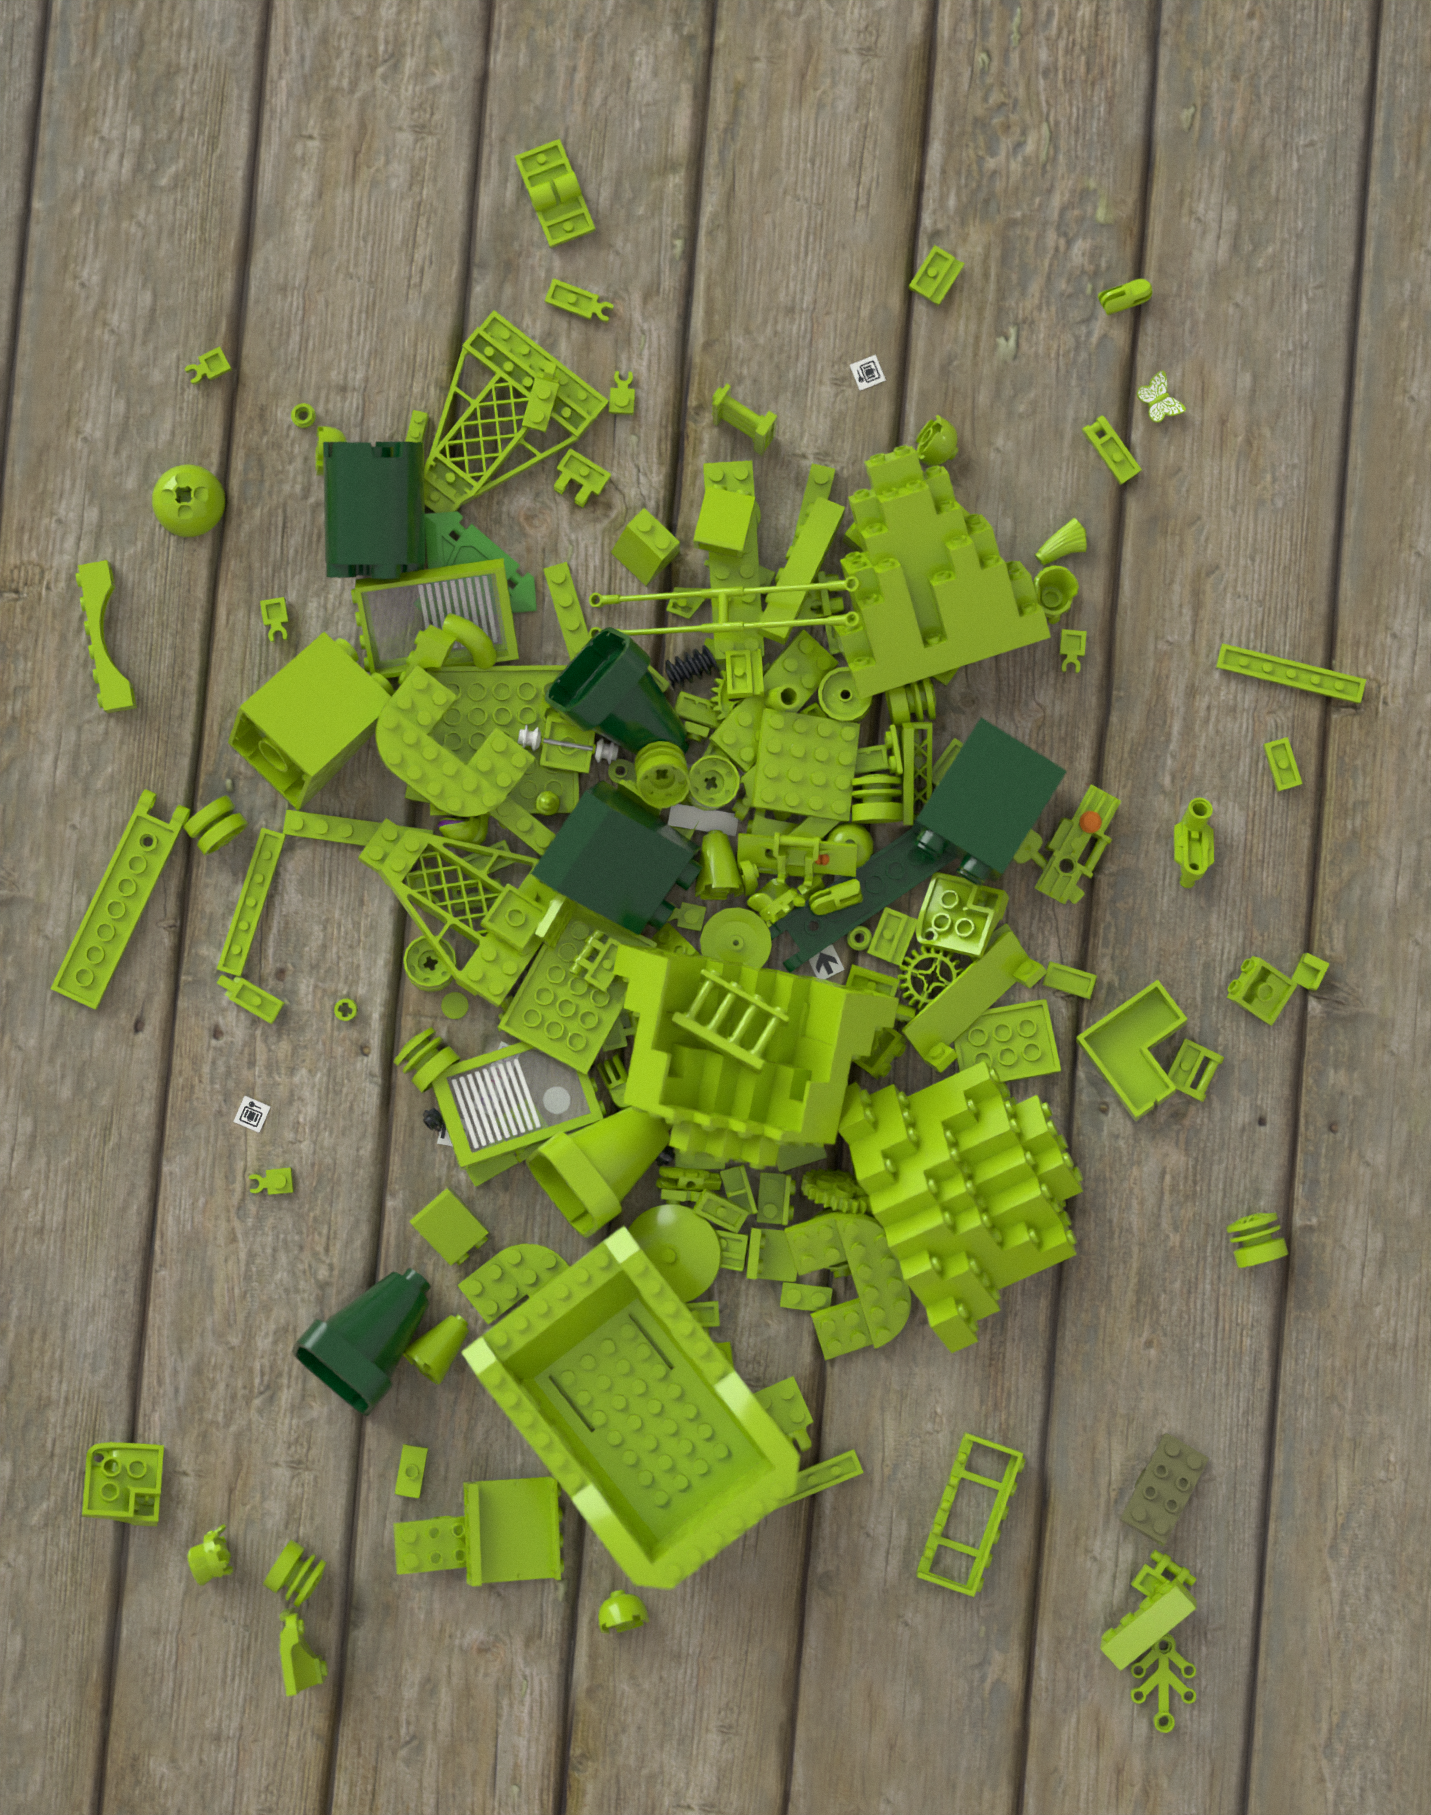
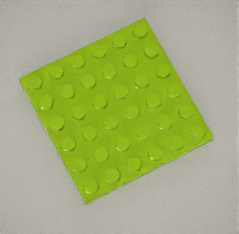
M567 665L491 666L489 668L446 666L426 668L428 674L457 696L429 731L428 736L440 746H447L466 763L471 760L495 727L516 743H518L520 729L525 730L526 725L529 731H534L538 727L541 736H544L547 716L564 719L545 701V695L550 685ZM539 744V747L533 752L532 747L526 745L524 749L532 754L535 760L507 796L529 814H540L535 806L536 798L544 791H552L560 799V808L555 814H571L579 802L578 772L539 766L542 746ZM430 802V816H454L439 810Z

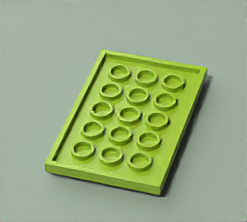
M575 902L578 906L554 949L543 944L501 1020L498 1029L587 1075L624 1007L629 982L622 981L623 976L616 975L604 993L584 981V977L588 972L586 969L582 968L577 976L569 971L574 963L572 962L576 954L579 955L585 945V939L588 935L591 936L595 928L604 933L599 940L604 945L610 937L626 945L656 947L657 943L641 934L637 935ZM594 949L587 960L593 964L600 952Z

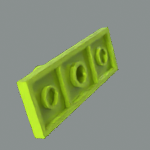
M804 629L800 630L763 674L764 697L753 695L750 698H743L711 735L709 740L744 773L748 772L757 761L763 709L769 708L777 711L797 713L820 686L822 679L839 662Z

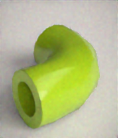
M449 613L444 620L442 630L457 637L456 641L466 647L471 653L475 666L479 668L493 666L497 661V654L489 636L472 621Z

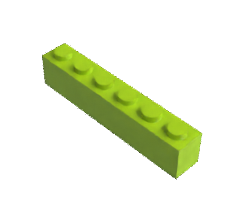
M820 496L817 497L815 503L811 502L805 514V516H808L805 525L800 524L795 537L798 540L795 547L791 545L785 557L788 562L785 568L780 567L775 579L778 582L776 586L814 583L845 516V507ZM810 590L768 593L765 603H768L764 612H759L755 622L797 620ZM794 626L758 628L757 634L785 645Z

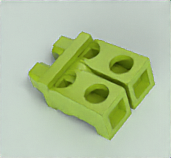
M825 571L818 572L813 584L839 581V575H825ZM828 589L810 590L797 620L828 618L832 614L842 612L844 610L842 597L829 599Z

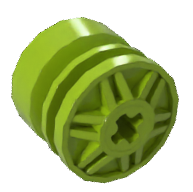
M929 677L885 691L892 725L895 724L896 728L902 727V723L911 721L910 713H915L918 722L924 721V710L929 721L936 719V697Z
M664 741L653 742L640 749L634 763L640 797L646 804L656 808L672 807L683 801L690 788L684 752L677 745Z
M708 755L696 761L688 769L690 788L686 799L694 807L703 811H714L728 804L736 796L739 789V774L736 767L728 759L719 755ZM713 780L712 785L715 789L707 790L705 788L707 784L704 781Z
M873 774L851 779V786L862 788V790L851 792L852 797L862 799V803L852 805V823L879 824L903 821V804L892 802V798L903 795V790L892 789V787L903 784L902 778L886 774Z
M420 936L410 943L405 951L403 960L407 977L411 983L418 989L427 992L441 991L449 986L454 977L425 936ZM441 938L439 941L440 946L457 968L455 951L448 941ZM428 960L438 963L435 965V970L431 971L430 968H424L428 965Z
M433 1027L414 1036L401 1049V1052L393 1061L398 1067L408 1061L402 1070L404 1074L416 1069L417 1073L411 1082L421 1093L431 1089V1082L448 1066L458 1063L461 1059L450 1046L438 1051L437 1048L443 1041L441 1036L430 1042L436 1034Z
M1276 1212L1248 1215L1226 1226L1227 1233L1239 1231V1235L1229 1238L1230 1242H1242L1243 1247L1233 1252L1238 1268L1261 1264L1289 1254L1284 1238H1272L1271 1236L1272 1233L1281 1229L1279 1224L1268 1226L1269 1222L1278 1219Z
M291 1539L262 1585L274 1593L279 1592L285 1585L288 1587L285 1600L288 1601L293 1593L296 1592L299 1595L293 1605L299 1608L306 1599L310 1598L321 1581L327 1562L322 1559L317 1567L314 1568L311 1565L317 1556L315 1554H312L306 1562L303 1561L301 1558L305 1548Z

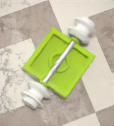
M547 716L544 736H541L538 727L534 731H529L526 725L525 730L520 729L518 744H522L523 748L526 745L531 746L534 752L539 747V744L542 746L539 766L588 774L592 754L594 755L595 753L598 763L604 758L607 759L610 765L611 760L616 761L618 746L614 745V742L605 744L603 738H601L597 745L593 744L595 737L593 730L582 731L562 718Z

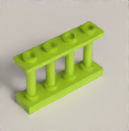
M726 384L724 388L719 387L712 397L713 412L711 415H713V424L718 426L722 419L752 438L754 451L762 456L775 437L777 415L768 411L766 416L762 414L759 416L731 397V386L729 384Z
M702 969L700 978L705 983L687 1012L681 1014L676 1011L672 1018V1026L760 1075L765 1067V1061L762 1060L763 1056L761 1054L779 1024L785 1027L789 1026L790 1018L788 1013L780 1007L775 1006L773 1009L766 1005V1000L756 994L750 996L743 992L744 988L735 982L727 983L722 980V975L712 969H709V971ZM713 987H716L727 993L709 1025L706 1024L704 1027L696 1022L697 1019L695 1017ZM735 999L749 1007L732 1036L725 1039L718 1035V1028ZM759 1011L771 1019L753 1050L746 1051L740 1047L741 1044L739 1042Z

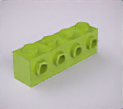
M1177 1578L1171 1583L1166 1581L1158 1589V1594L1153 1598L1149 1596L1144 1599L1139 1605L1140 1609L1133 1614L1131 1612L1126 1614L1121 1619V1624L1117 1628H1110L1102 1635L1100 1649L1120 1671L1197 1608V1600Z

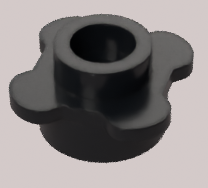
M431 1108L429 1111L425 1110L422 1114L424 1124L433 1131L435 1129L437 1132H440L444 1124L442 1115L435 1108Z

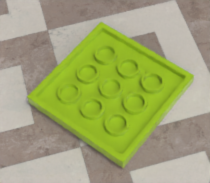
M769 708L763 709L751 807L849 822L852 800L851 792H853L851 779H854L860 724L777 711Z

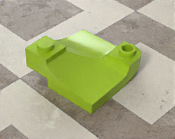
M935 872L932 875L916 926L917 940L926 949L934 947L935 951L947 950L982 959L996 925L1003 918L1009 896L1004 890L983 885L979 887L965 878ZM929 935H934L932 940H927Z
M106 1442L93 1445L86 1455L82 1517L109 1519L137 1526L157 1527L164 1445ZM101 1456L103 1461L98 1463L94 1460V1457Z
M294 1608L284 1609L279 1615L280 1620L286 1623L283 1631H280V1656L286 1696H294L311 1686L322 1684L325 1681V1676H328L327 1661H322V1654L316 1655L304 1639V1620L299 1619V1615L295 1613Z

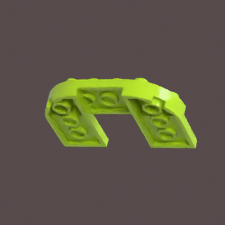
M416 665L379 715L375 735L377 750L382 762L391 773L408 784L435 805L436 808L447 814L469 817L493 810L505 800L508 793L535 760V757L495 727L467 765L463 764L427 735L457 696Z
M837 1211L784 1229L799 1276L846 1260L850 1268L858 1298L811 1314L825 1360L872 1344L876 1349L898 1335L910 1314L911 1295L908 1284L903 1277L900 1261L889 1248L885 1230L876 1217L874 1219L858 1211L856 1214H853L851 1211L846 1213Z
M531 1243L517 1244L496 1254L457 1286L486 1323L490 1324L526 1294L531 1298L570 1266L561 1255L546 1246Z

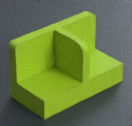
M744 1165L720 1171L727 1199L746 1208L749 1211L748 1215L758 1213Z

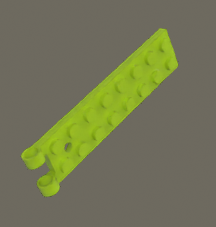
M147 789L143 791L139 798L138 804L50 988L95 1010L98 1009L180 832L191 813V809L179 804L169 824L148 815L156 802L157 794ZM147 837H151L153 840L152 845L149 847L144 845V840Z

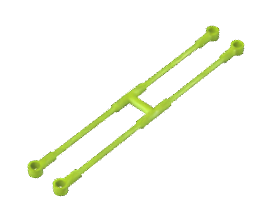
M850 576L846 580L829 581L828 583L755 588H745L744 586L710 588L692 592L621 596L620 594L602 595L595 592L590 595L589 603L595 608H602L604 605L621 604V602L694 597H702L703 599L718 598V623L685 627L634 630L616 629L628 636L689 632L721 633L745 631L746 629L827 624L829 626L848 625L849 627L857 628L862 623V617L856 612H849L842 616H829L822 619L745 623L744 621L728 622V597L824 589L829 591L848 590L856 593L862 588V582L860 579ZM855 580L856 586L851 589L850 583ZM600 597V602L595 604V599ZM852 616H856V622L854 624H851L850 622ZM599 627L591 628L589 638L591 639L597 631L600 632L603 629Z

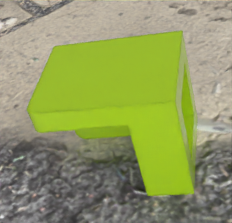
M1304 953L1291 980L1310 991H1316L1329 963L1309 953Z

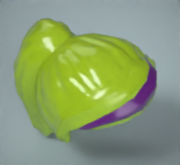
M490 815L470 816L469 819H462L461 816H457L455 819L444 818L439 821L437 827L445 838L481 845L488 833V818Z

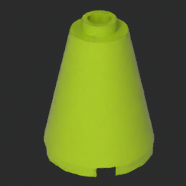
M722 830L708 831V834L703 837L699 864L704 867L696 878L695 897L700 895L702 900L714 901L727 900L728 894L734 893V898L743 895L744 885L728 835L724 834Z
M458 1314L456 1317L448 1316L411 1343L403 1354L404 1358L411 1365L414 1364L419 1369L418 1371L427 1379L439 1385L445 1378L469 1333L467 1329L468 1322Z

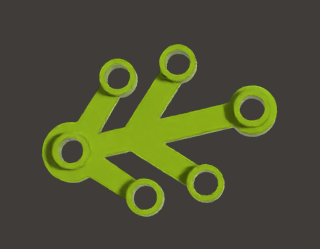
M1166 1633L1156 1641L1140 1662H1134L1130 1666L1131 1674L1135 1678H1142L1146 1674V1669L1158 1659V1669L1140 1687L1133 1688L1130 1692V1697L1133 1702L1141 1704L1145 1701L1146 1695L1158 1684V1713L1154 1716L1153 1722L1156 1729L1162 1733L1170 1732L1175 1725V1720L1169 1713V1684L1180 1694L1183 1702L1191 1704L1196 1700L1195 1691L1190 1687H1186L1169 1669L1170 1658L1180 1668V1672L1185 1678H1192L1196 1674V1667L1191 1662H1187L1175 1650V1639L1169 1633ZM1162 1640L1167 1641L1165 1649L1159 1648V1642ZM1136 1666L1142 1667V1672L1140 1674L1134 1673V1668ZM1186 1666L1192 1667L1191 1674L1187 1675L1184 1673ZM1137 1691H1141L1143 1694L1139 1700L1134 1699V1693ZM1187 1691L1193 1693L1190 1700L1184 1699V1694ZM1161 1717H1167L1168 1722L1165 1725L1159 1724Z

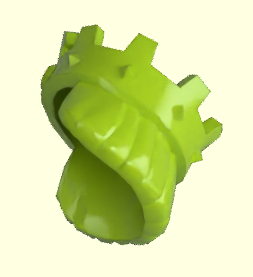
M1062 566L1045 567L1033 580L1038 603L1043 608L1045 616L1048 617V622L1053 625L1060 621V616L1063 613L1069 611L1072 600L1078 594L1079 588L1076 577L1067 568Z
M774 878L747 900V905L758 911L761 919L766 922L767 927H770L779 919L784 918L795 905L797 907L805 906L804 896L797 892V889L789 888L786 882L785 884H777V878Z
M225 1524L218 1527L215 1531L207 1532L204 1535L203 1544L192 1547L188 1552L189 1567L200 1586L208 1583L213 1577L232 1575L233 1566H228L231 1554L225 1544L226 1539L224 1536L219 1537L226 1529Z

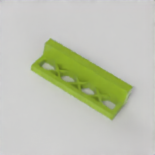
M932 722L902 723L903 775L901 778L903 784L901 785V790H903V795H901V804H903V825H913V820H916L920 814L913 813V804L919 798L926 804L932 795ZM914 729H927V737L918 744L914 740ZM927 743L925 751L922 747ZM919 750L926 756V762L920 768L914 764V755ZM919 774L926 780V786L920 792L914 788V779Z

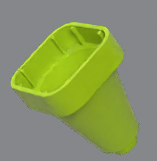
M633 1106L628 1107L572 1134L566 1135L561 1131L532 1152L526 1158V1164L535 1180L568 1223L581 1236L588 1238L621 1213L620 1202L670 1142L668 1130L673 1127V1124L667 1123L665 1117L664 1119L649 1116L648 1111L647 1113L632 1110Z

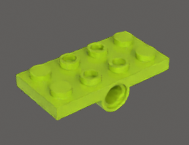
M560 139L514 156L550 248L596 231L582 196L578 180L571 168Z
M464 1515L438 1516L425 1520L393 1523L396 1572L398 1575L466 1567Z

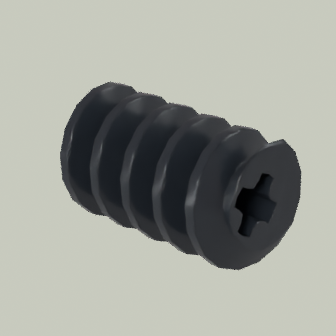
M702 645V653L696 648L693 649V657L685 652L684 661L675 656L674 665L669 660L665 661V671L674 691L676 682L682 688L684 687V679H687L692 684L693 675L702 680L703 671L712 676V667L718 673L720 672L713 653L706 645Z

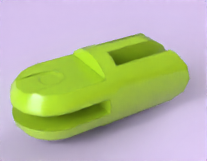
M1144 279L1134 280L1100 292L1098 299L1106 314L1111 315L1148 301L1153 294L1152 285Z
M852 879L816 892L810 897L809 906L814 914L824 915L861 903L863 895L860 883L857 879Z
M616 1054L612 1057L613 1061L608 1058L604 1060V1065L598 1063L596 1066L615 1105L621 1109L631 1107V1105L623 1103L628 1074L619 1055Z

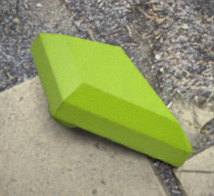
M675 587L673 593L701 591L708 588ZM702 597L670 599L666 611L690 619L706 599Z

